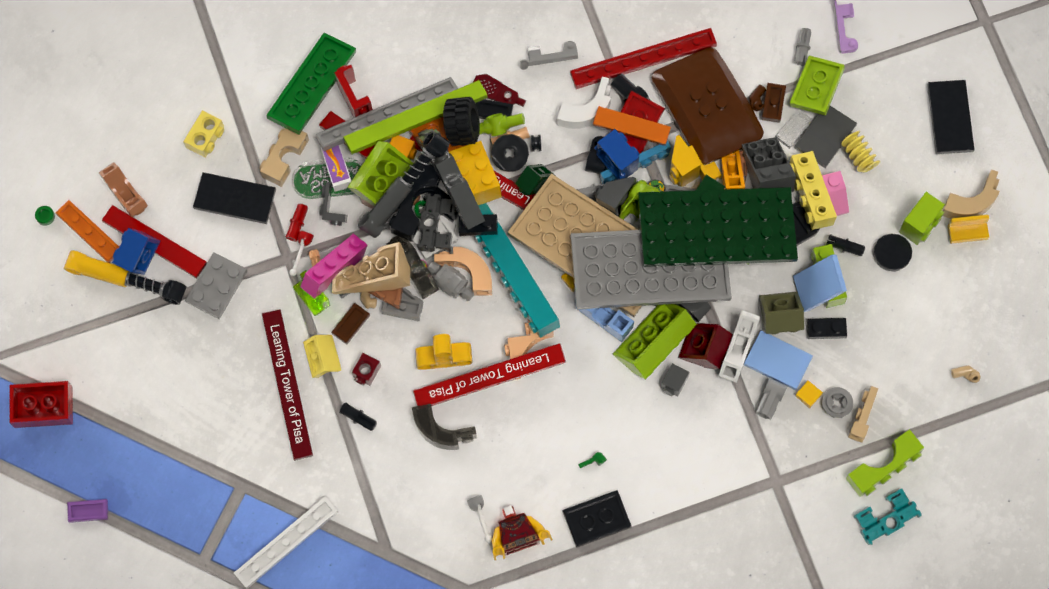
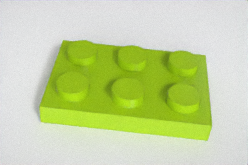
M809 55L791 98L790 106L826 116L845 69L844 64Z

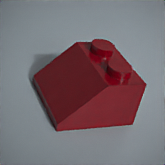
M696 323L697 325L686 335L678 358L704 368L721 369L733 334L719 324Z

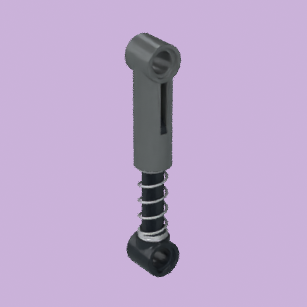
M431 131L423 141L424 149L422 152L420 151V156L417 159L415 158L416 161L412 166L410 165L407 172H404L403 177L398 176L372 210L363 215L358 227L373 238L378 237L383 231L387 220L413 189L414 180L419 178L421 172H424L426 165H430L431 159L444 155L450 142L435 131Z

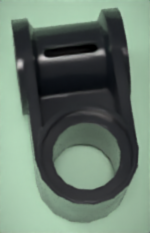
M602 136L595 137L591 142L585 169L587 172L600 174L606 169L604 163L596 155L597 150L594 149L597 142L603 138Z

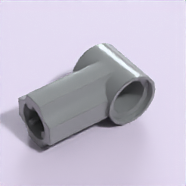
M769 378L756 414L771 420L779 401L781 402L787 385Z

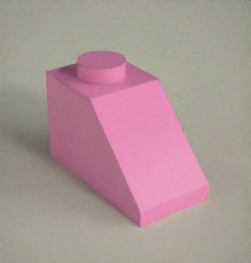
M841 171L822 175L836 215L849 213L847 192Z

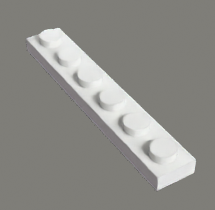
M325 496L234 572L235 576L248 589L335 516L338 510Z

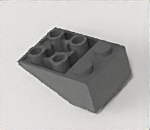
M777 137L742 144V151L753 189L791 187V192H794L796 175Z

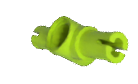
M502 113L488 116L486 117L487 120L480 123L479 135L485 133L487 135L491 134V136L502 135L511 127L525 124L524 114L520 113L507 117L506 115L503 116Z

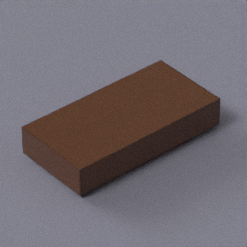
M354 303L333 329L332 335L347 345L370 317V313Z

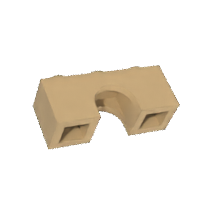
M282 128L279 132L277 143L273 144L269 150L270 155L260 165L262 178L282 187L291 170L289 165L282 162L281 159L289 152L301 155L309 141L308 134L302 131L298 135L286 128Z

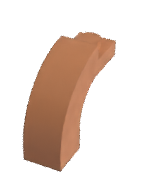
M114 162L99 172L104 182L131 217L141 214L148 205L145 200L136 192Z

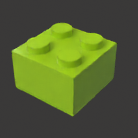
M925 192L905 218L899 233L916 245L921 240L925 242L931 234L930 232L933 227L935 228L941 221V217L945 213L942 211L945 204L928 192Z

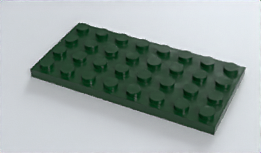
M791 187L638 192L643 267L797 262L798 260Z

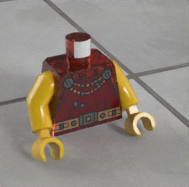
M508 506L502 509L505 519L499 521V526L494 529L492 538L493 558L496 560V556L502 555L503 559H505V556L538 545L540 541L542 545H545V538H550L551 541L553 539L550 532L545 530L543 525L532 516H526L525 513L516 515L514 507Z

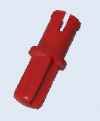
M304 204L297 205L293 219H290L291 224L285 236L286 239L294 242L297 241L299 231L305 225L303 222L308 206Z

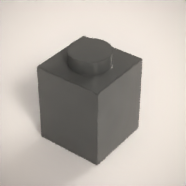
M672 363L661 384L663 392L669 396L675 395L678 397L690 372Z

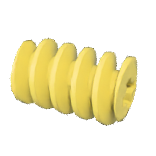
M856 131L848 135L841 145L846 147L845 152L850 154L849 158L854 160L853 164L855 166H858L857 171L864 173L875 168L880 163V160L873 161L877 155H869L873 149L865 148L869 143H862L861 141L865 136L858 137L860 131Z

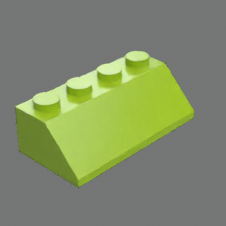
M658 305L618 347L613 355L634 374L646 380L697 324L687 310L678 305Z

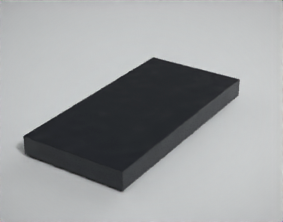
M966 80L928 82L936 155L974 152Z
M202 172L193 208L267 224L276 187Z

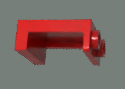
M344 65L334 72L337 85L353 117L355 118L373 110L369 97L365 96L357 100L349 85L356 81L352 65Z

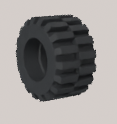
M473 98L447 99L443 110V122L448 141L452 146L475 144L479 137L480 122L478 109Z

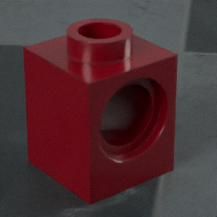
M362 353L352 371V375L355 378L354 381L363 386L365 384L370 386L381 368L380 361ZM368 367L371 369L368 374L360 373L363 368Z

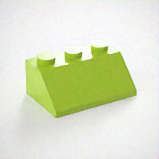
M378 141L347 188L361 199L375 206L398 176L403 177L404 172L408 171L413 162L390 143Z

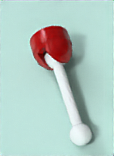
M299 231L297 240L301 246L293 269L289 272L291 276H296V269L302 251L313 240L314 235L308 232Z

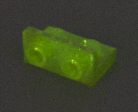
M305 270L300 274L301 281L295 284L293 289L313 315L317 316L331 305L323 292L314 299L300 287L307 272Z

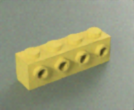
M813 151L792 155L789 163L796 175L794 189L798 191L800 205L805 209L806 222L810 224L812 230L833 226L837 215Z

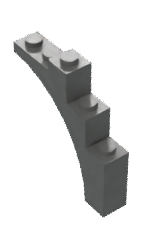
M436 129L423 130L418 133L419 136L415 137V140L423 150V141L431 131H435L441 136L439 131ZM448 149L443 156L431 159L430 162L447 190L463 225L470 229L484 222L485 219L469 184L462 177L456 161L448 152Z

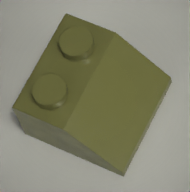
M797 291L759 295L762 321L766 334L804 330V309Z

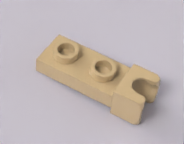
M871 386L869 391L865 390L861 400L864 402L863 408H858L855 416L858 422L854 421L848 438L863 443L869 428L866 423L879 388Z

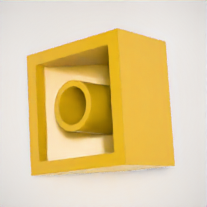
M678 135L675 140L669 178L674 185L677 184L684 187L699 177L701 163L682 137Z

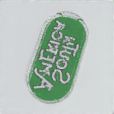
M347 157L344 160L352 181L363 164L354 158ZM325 160L308 161L300 164L292 174V185L295 192L306 199L324 198L322 197V187L326 186V182H331ZM332 185L331 197L355 194L348 188L335 192Z

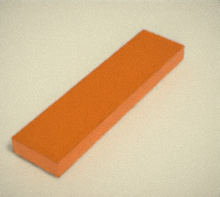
M598 106L593 122L594 126L612 131L616 129L619 133L622 132L623 134L666 146L671 130L670 126Z
M68 200L56 212V215L106 262L110 263L114 259L113 254L119 246Z

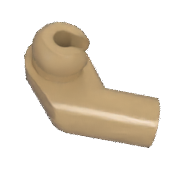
M361 292L360 300L365 308H376L377 299L370 298V293Z
M971 366L951 369L953 378L964 377L973 383H977L981 379L980 373Z

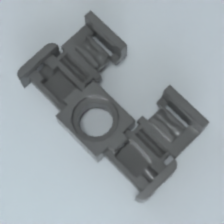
M426 193L424 194L426 200L425 211L421 212L419 226L420 233L422 234L420 244H417L418 250L433 252L435 248L447 249L448 252H451L453 236L451 232H446V234L438 232L439 214L442 216L443 214H448L452 216V219H455L456 208L451 199H441L439 194L431 196V194ZM427 219H433L435 221L434 224L429 227L424 225V222Z

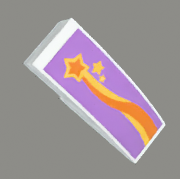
M340 145L323 151L321 147L334 191L347 188L351 178Z

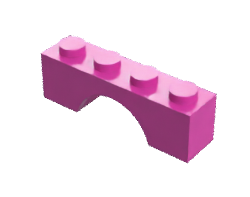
M353 233L305 273L300 287L314 299L317 298L328 288L329 284L342 269L350 265H356L362 260L368 245Z

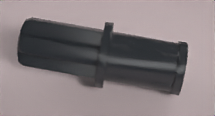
M832 234L829 235V240H827L826 244H832L833 248L842 250V253L846 251L858 256H863L865 251L864 245L851 242L848 238L845 240L833 236Z
M347 402L342 405L339 413L353 420L354 424L358 423L370 431H373L377 425V421L364 414L363 410L359 411Z

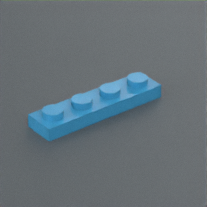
M668 140L666 146L659 144L640 153L638 168H646L652 164V161L668 157L671 150ZM609 169L600 173L602 184L617 180Z

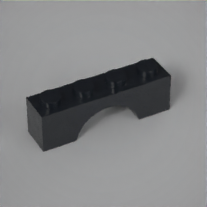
M426 165L424 172H421L419 178L414 180L411 192L397 208L399 210L397 215L392 216L389 223L392 234L411 242L413 241L420 226V220L412 210L413 203L421 194L436 192L441 181L433 165Z

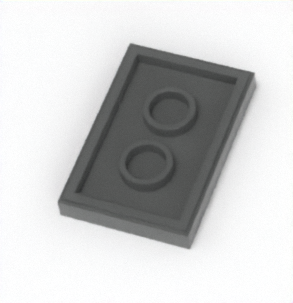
M829 106L826 116L818 114L794 148L801 153L813 151L817 163L826 169L841 148L842 141L857 126V122Z

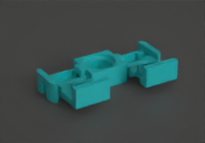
M902 488L885 497L886 500L891 501L895 506L893 507L895 511L879 520L877 517L874 518L871 513L873 512L871 507L854 515V518L858 520L861 527L865 528L861 530V534L868 545H873L872 541L884 534L888 536L904 527V523L913 517H921L920 510L916 509V503L914 501L909 502ZM888 518L895 519L896 527L894 529L887 527L886 520Z

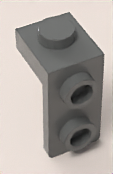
M326 182V186L322 187L324 205L321 204L319 214L322 216V220L331 221L330 225L342 226V222L347 223L348 215L329 213L332 183Z

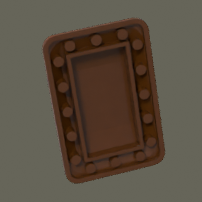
M705 48L664 66L652 74L651 80L688 147L693 146L703 165L710 164L741 150L742 144L762 139L764 131L733 74L716 49Z

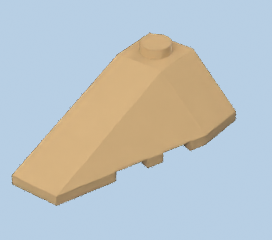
M397 242L382 246L377 249L378 252L370 257L368 255L363 257V261L350 265L341 270L332 280V293L385 291L410 286V266L401 243Z

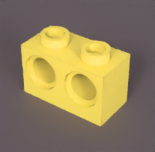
M202 110L183 141L185 147L206 158L208 153L213 151L217 138H220L224 133L222 120ZM208 125H215L211 130L206 129ZM200 140L205 141L203 145H196Z

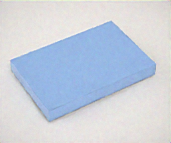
M830 255L793 276L804 312H808L847 291L837 255Z
M760 331L744 362V366L787 385V387L796 391L813 355L770 334H766L764 331Z

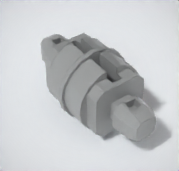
M431 262L427 267L432 275L435 274L433 282L436 283V286L442 292L454 298L461 294V297L467 301H470L474 296L473 290L469 287L466 288L468 285L466 277L451 265L444 264L440 268L439 264Z

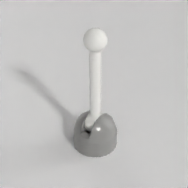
M482 495L467 500L470 509L476 511L479 515L486 535V542H492L493 537L489 534L481 512L484 506Z

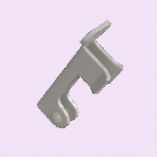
M568 41L565 43L562 52L541 55L540 46L528 47L530 62L525 59L521 60L520 68L526 70L528 66L578 59L576 44L573 41Z

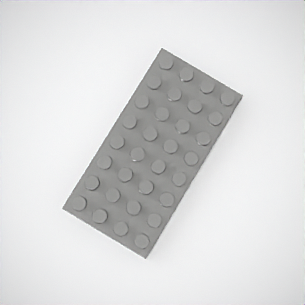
M641 230L571 233L570 235L577 309L731 301L732 299L728 264L643 267Z

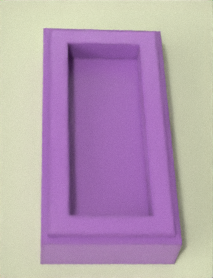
M107 499L67 502L69 523L108 520Z

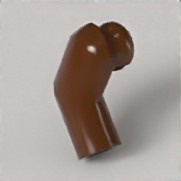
M760 84L749 96L750 106L754 111H760L764 107L760 97L765 93L766 88Z

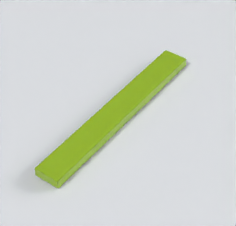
M478 80L343 136L351 154L376 145L378 141H386L443 117L444 105L447 99L472 97L476 103L486 99L487 93Z

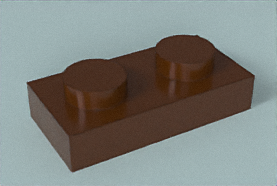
M767 83L762 120L780 123L786 85Z

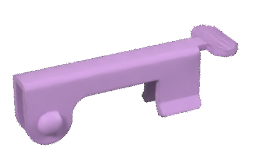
M834 0L841 54L855 52L858 49V42L854 38L846 37L844 18L854 17L853 4L837 5V0Z

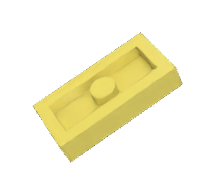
M314 335L303 342L312 378H319L327 372L341 371L332 335Z

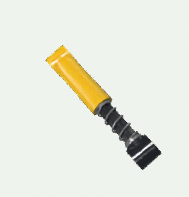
M74 250L70 251L64 266V270L75 275H85L122 287H127V285L129 287L135 286L137 289H144L145 292L158 293L164 301L175 305L181 304L187 287L174 280L157 282L155 279H147L146 276L144 278L138 276V274L134 275L117 265L88 257Z

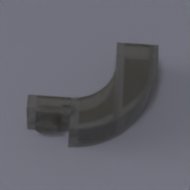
M431 404L412 407L414 421L419 433L426 441L438 448L458 450V442L470 443L474 441L473 439L477 438L475 426L458 430H447L440 427L433 417Z

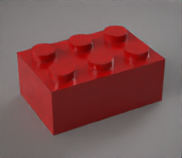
M68 381L10 385V424L14 428L73 424L72 385Z

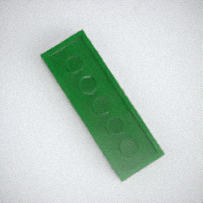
M323 33L267 113V119L300 135L335 84L336 77L334 72L341 66L348 65L356 53V48Z

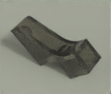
M395 236L390 242L386 243V245L397 242L401 243L410 266V281L422 299L439 290L430 271L423 265L415 247L408 240Z

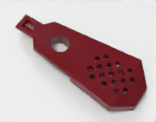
M488 74L476 75L473 82L482 81L481 84L487 93V99L524 107L526 100L519 98L518 92ZM510 93L512 96L506 98L505 94Z

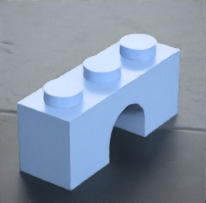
M611 308L577 309L621 342L634 327V321L620 310L616 312Z

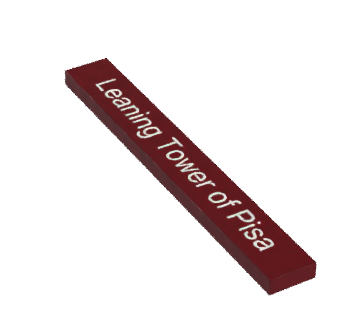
M281 309L262 313L294 461L312 457V447Z

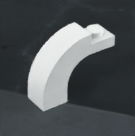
M602 76L597 94L588 104L578 106L562 102L557 125L571 129H580L593 125L598 106L609 109L611 105V97L609 95L612 86L609 85V78Z
M742 310L719 377L737 383L760 316Z

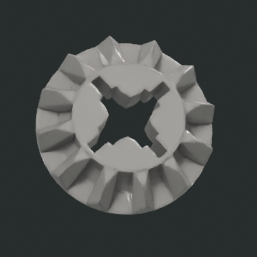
M831 388L823 396L822 407L826 414L833 418H843L851 412L853 398L844 388ZM843 398L841 402L842 407L836 406L832 408L834 404L833 399L839 400Z

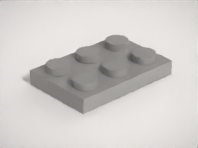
M213 252L186 298V303L220 320L246 275L247 269Z

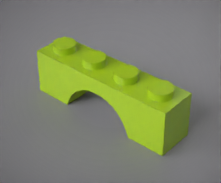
M910 429L892 443L893 459L887 466L874 468L863 463L847 475L846 480L860 497L864 494L869 496L876 490L875 486L877 484H885L892 478L890 476L895 471L900 473L907 467V462L910 460L915 462L922 456L921 452L924 446Z

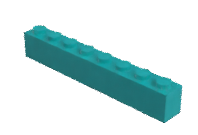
M487 203L478 205L482 215L493 214ZM499 222L498 235L474 236L477 243H482L484 246L482 250L485 256L492 259L493 262L491 264L495 272H500L502 276L500 279L504 287H509L511 290L510 296L514 303L518 302L521 306L519 310L522 316L529 319L530 323L528 324L533 333L537 332L541 338L560 328L557 315Z

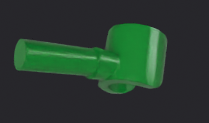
M597 452L592 458L578 465L580 468L596 462L600 466L607 459L601 452Z

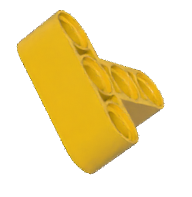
M449 334L435 335L432 337L433 346L415 349L416 364L419 370L465 366L473 363L471 344L468 342L451 344Z

